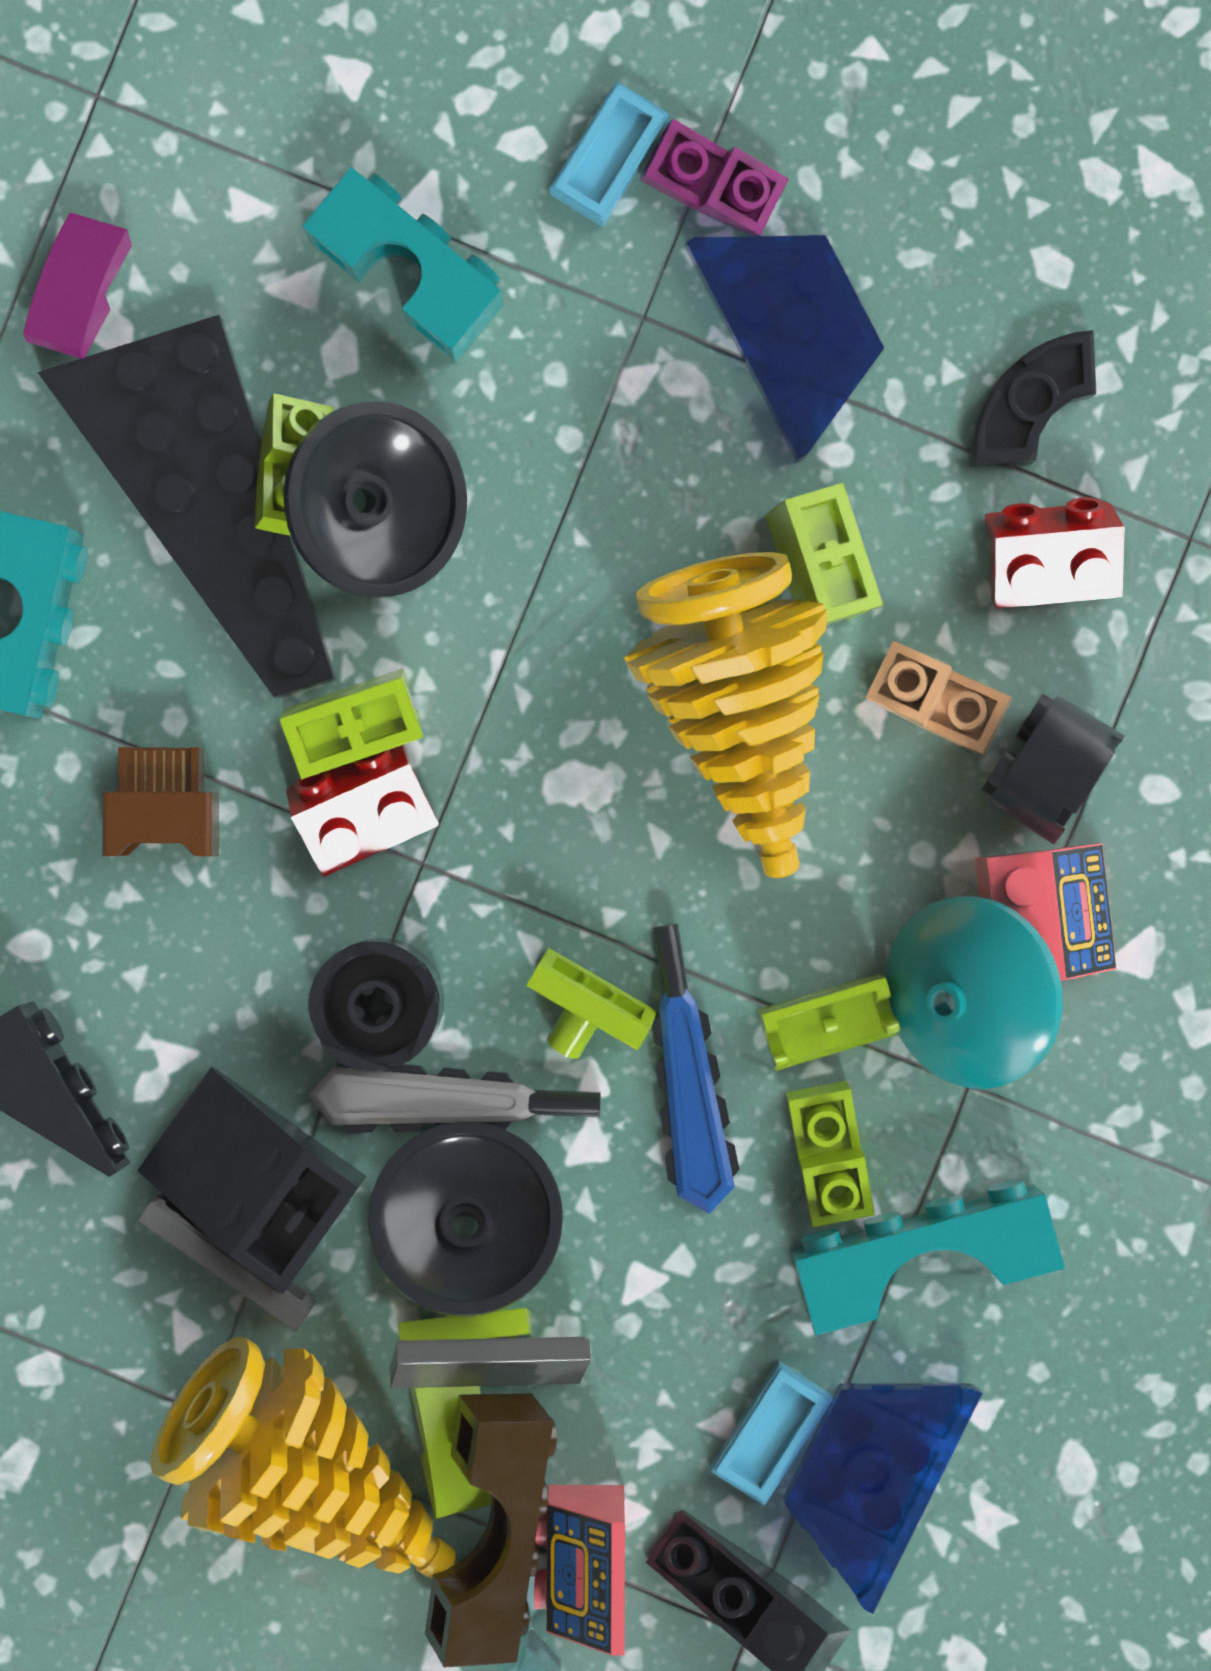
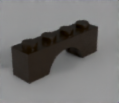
M532 1393L459 1394L450 1455L470 1485L490 1493L491 1507L487 1527L473 1550L455 1565L433 1575L425 1636L444 1668L517 1663L521 1636H525L529 1629L530 1612L527 1593L530 1577L536 1575L539 1564L538 1546L535 1542L539 1517L545 1515L548 1505V1491L545 1483L548 1457L554 1455L557 1446L555 1422Z

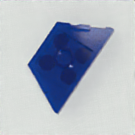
M827 236L694 237L686 241L685 249L797 463L808 456L821 435L884 350V346Z
M839 1383L832 1397L833 1400L826 1409L785 1491L783 1499L787 1508L802 1528L808 1531L817 1543L818 1549L833 1569L836 1568L856 1595L857 1601L863 1609L872 1614L983 1394L979 1387L971 1383Z

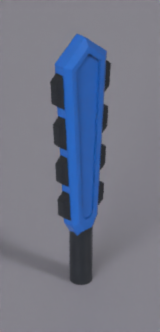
M668 924L653 927L663 996L659 1005L660 1015L652 1024L654 1043L663 1048L664 1057L656 1064L658 1087L666 1091L668 1101L660 1108L663 1133L672 1138V1148L665 1154L667 1180L676 1185L679 1197L710 1214L735 1187L733 1177L740 1169L735 1145L724 1137L723 1130L730 1123L726 1101L723 1097L715 1094L714 1084L721 1077L717 1057L706 1051L705 1041L712 1034L708 1014L697 1008L696 1000L688 991L678 924Z

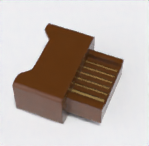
M118 747V792H102V856H129L141 843H182L194 856H219V793L204 792V748Z

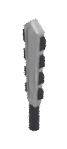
M402 1064L393 1068L392 1071L382 1070L378 1072L359 1071L345 1065L334 1066L309 1094L331 1125H341L347 1133L372 1132L378 1124H389L395 1132H418L425 1123H435L439 1126L454 1122L486 1123L506 1130L511 1122L522 1121L532 1115L600 1117L601 1092L534 1090L523 1083L514 1082L509 1074L505 1072L488 1071L481 1079L471 1078L465 1069L444 1067L438 1075L427 1074L421 1065Z

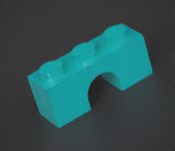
M350 167L303 224L302 227L310 243L358 283L377 262L386 258L401 257L418 266L421 270L420 284L416 292L403 306L402 311L410 326L456 363L504 305L501 289L496 286L501 280L500 277L477 256L471 254L465 261L448 247L447 244L452 240L451 237L429 216L421 214L416 220L398 205L402 200L401 195L382 177L372 173L366 179L353 167Z
M0 511V581L9 582L17 589L22 599L23 612L15 630L8 636L0 639V710L41 719L44 707L50 708L57 694L59 672L53 670L58 645L64 646L71 634L73 609L67 608L72 584H79L84 576L88 550L86 546H82L84 535L68 526Z

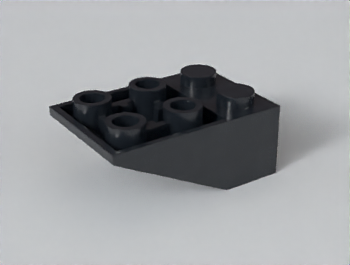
M213 1066L210 1067L137 1170L227 1255L282 1294L367 1177Z

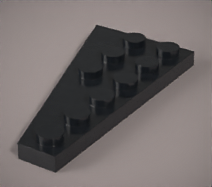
M220 315L84 357V359L80 358L37 372L272 696L278 699L337 680L291 536L255 529L256 492L262 441L224 321Z

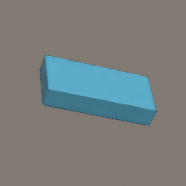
M616 81L549 188L550 195L599 226L604 227L656 144L665 126L670 121V114Z
M777 1360L710 1465L711 1472L765 1506L832 1402L831 1393Z

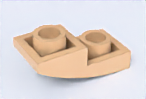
M896 641L892 642L865 697L868 701L982 757H985L1012 702L1011 696L953 671L951 666Z

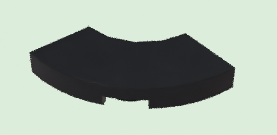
M1094 330L1075 332L1049 340L1030 350L1001 376L983 402L976 418L971 437L969 467L1032 464L1036 461L1040 434L1051 416L1069 403L1089 399L1097 394Z

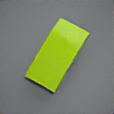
M275 393L270 397L259 460L255 529L291 536L284 512V484L287 469L292 455L304 435L320 419L333 412L334 407Z
M848 1081L785 1092L812 1227L875 1216L866 1160L861 1149L852 1092Z
M479 1386L410 1388L424 1453L420 1457L434 1519L490 1506V1493L470 1485L450 1455L459 1394H481Z

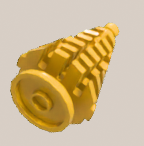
M757 552L726 556L693 564L646 583L636 592V600L641 616L658 624L671 625L653 632L654 636L641 640L624 659L635 679L648 685L646 687L649 693L647 697L656 711L666 717L671 716L668 721L672 725L668 726L676 741L686 749L693 747L695 751H701L690 756V760L698 773L706 781L712 779L714 783H718L712 786V789L726 812L731 810L733 814H738L732 822L745 843L751 841L752 844H760L761 851L759 856L764 874L770 878H784L795 873L800 865L796 845L791 842V837L801 832L804 828L806 807L802 802L794 805V801L809 792L810 771L802 761H804L805 753L814 750L815 729L808 722L815 716L820 694H818L819 687L812 683L822 671L824 651L821 652V645L816 644V642L826 631L828 609L824 610V604L813 600L802 603V599H777L758 607L777 597L791 583L792 573L787 555L775 552Z
M234 1337L220 1345L202 1362L184 1385L167 1412L155 1438L150 1465L152 1474L165 1482L182 1485L190 1481V1488L182 1496L181 1519L188 1521V1526L203 1531L221 1533L226 1537L254 1544L255 1534L261 1536L262 1544L271 1550L287 1551L286 1545L329 1560L337 1555L338 1560L345 1561V1563L357 1568H361L374 1561L377 1569L400 1574L409 1569L410 1563H412L418 1572L431 1580L434 1574L447 1570L455 1564L456 1552L453 1546L439 1537H431L433 1520L420 1501H411L412 1493L409 1486L398 1471L395 1473L390 1469L391 1465L388 1456L376 1442L372 1448L368 1446L369 1435L365 1425L355 1411L346 1406L342 1393L331 1378L324 1377L323 1368L314 1355L304 1348L284 1349L283 1368L272 1357L264 1363L260 1348L249 1339Z

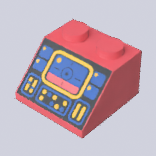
M1102 843L974 857L979 897L989 898L1010 907L1023 916L1039 932L1053 955L1061 981L1117 969Z
M549 1485L547 1510L543 1517H539L535 1540L537 1545L547 1546V1569H538L534 1576V1609H546L547 1633L611 1656H624V1485Z

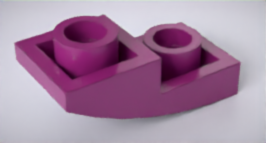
M672 119L665 126L639 180L706 216L752 236L759 237L789 178L737 147L727 151L679 121Z
M70 212L50 250L32 298L23 331L26 342L84 359L111 310L105 294L132 247L127 229Z

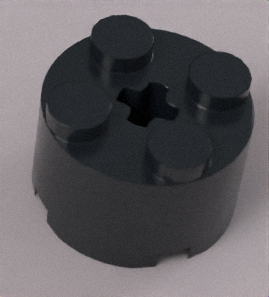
M1042 694L1016 735L1018 739L1026 743L1020 754L1007 748L981 790L992 796L988 802L989 805L1054 845L1065 831L1063 827L1072 813L1076 814L1090 794L1114 756V750L1123 741L1125 735L1060 695H1057L1052 700Z
M373 938L360 941L340 950L324 963L312 983L308 999V1011L315 1033L321 1041L320 1043L332 1058L352 1069L378 1072L398 1067L410 1061L430 1042L442 1020L444 991L440 974L430 960L418 949L395 939ZM381 988L387 992L385 1001L393 1006V1011H385L378 1019H374L369 1016L371 1005L362 1001L363 994L371 995Z

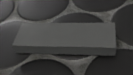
M162 1193L149 1203L138 1219L140 1223L295 1332L317 1302L314 1295L294 1281L291 1282L283 1294L227 1255Z
M585 1337L400 1340L396 1344L389 1366L390 1388L580 1384L591 1362L590 1342Z

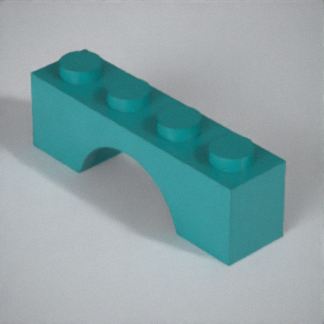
M1023 1179L1008 1180L989 1186L986 1189L988 1196L964 1203L962 1196L944 1197L927 1203L925 1205L926 1213L902 1219L899 1212L885 1213L865 1220L863 1222L865 1229L840 1236L839 1229H826L804 1236L802 1238L803 1246L790 1249L808 1318L815 1336L877 1320L881 1297L892 1275L910 1259L927 1252L948 1250L967 1254L988 1267L1002 1285L1065 1269L1045 1193L1034 1184L1025 1186Z

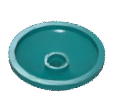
M956 896L937 901L919 910L905 923L897 934L886 965L885 977L891 994L888 999L892 1013L899 1023L900 1031L897 1033L900 1039L922 1066L937 1077L954 1085L972 1089H990L1001 1087L1026 1076L1044 1060L1056 1040L1061 1024L1063 1010L1062 985L1057 965L1046 942L1023 916L1010 907L989 898ZM945 991L948 992L954 1000L953 1010L947 1004L945 998Z

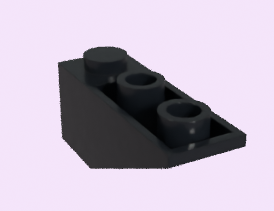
M35 1001L18 1005L1 1015L0 1111L108 1177L129 1165L130 1161L124 1153L129 1150L125 1134L113 1118L108 1117L104 1119L92 1099V1097L97 1095L96 1087L85 1068L78 1062L72 1065L60 1045V1042L64 1040V1034L53 1014L47 1008L39 1010Z
M680 1510L645 1562L771 1671H825L851 1632V1629L800 1587L685 1510Z

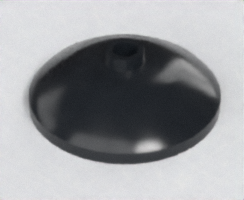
M380 401L362 402L339 408L327 414L314 424L301 439L292 455L286 473L284 512L291 538L298 552L309 567L323 580L342 591L354 595L392 597L405 594L424 585L435 577L450 560L458 546L465 526L467 488L460 461L453 447L432 422L414 410L402 405ZM358 489L366 497V506L361 512H358L353 505V495Z
M454 1122L433 1127L416 1135L392 1155L380 1172L374 1185L369 1206L368 1223L372 1248L377 1262L383 1273L400 1293L417 1305L435 1313L454 1317H475L491 1314L511 1306L538 1285L550 1268L558 1250L563 1226V1209L559 1189L552 1172L542 1157L523 1139L505 1129L486 1123ZM461 1216L472 1217L478 1225L476 1232L468 1237L458 1235L453 1228L456 1219Z

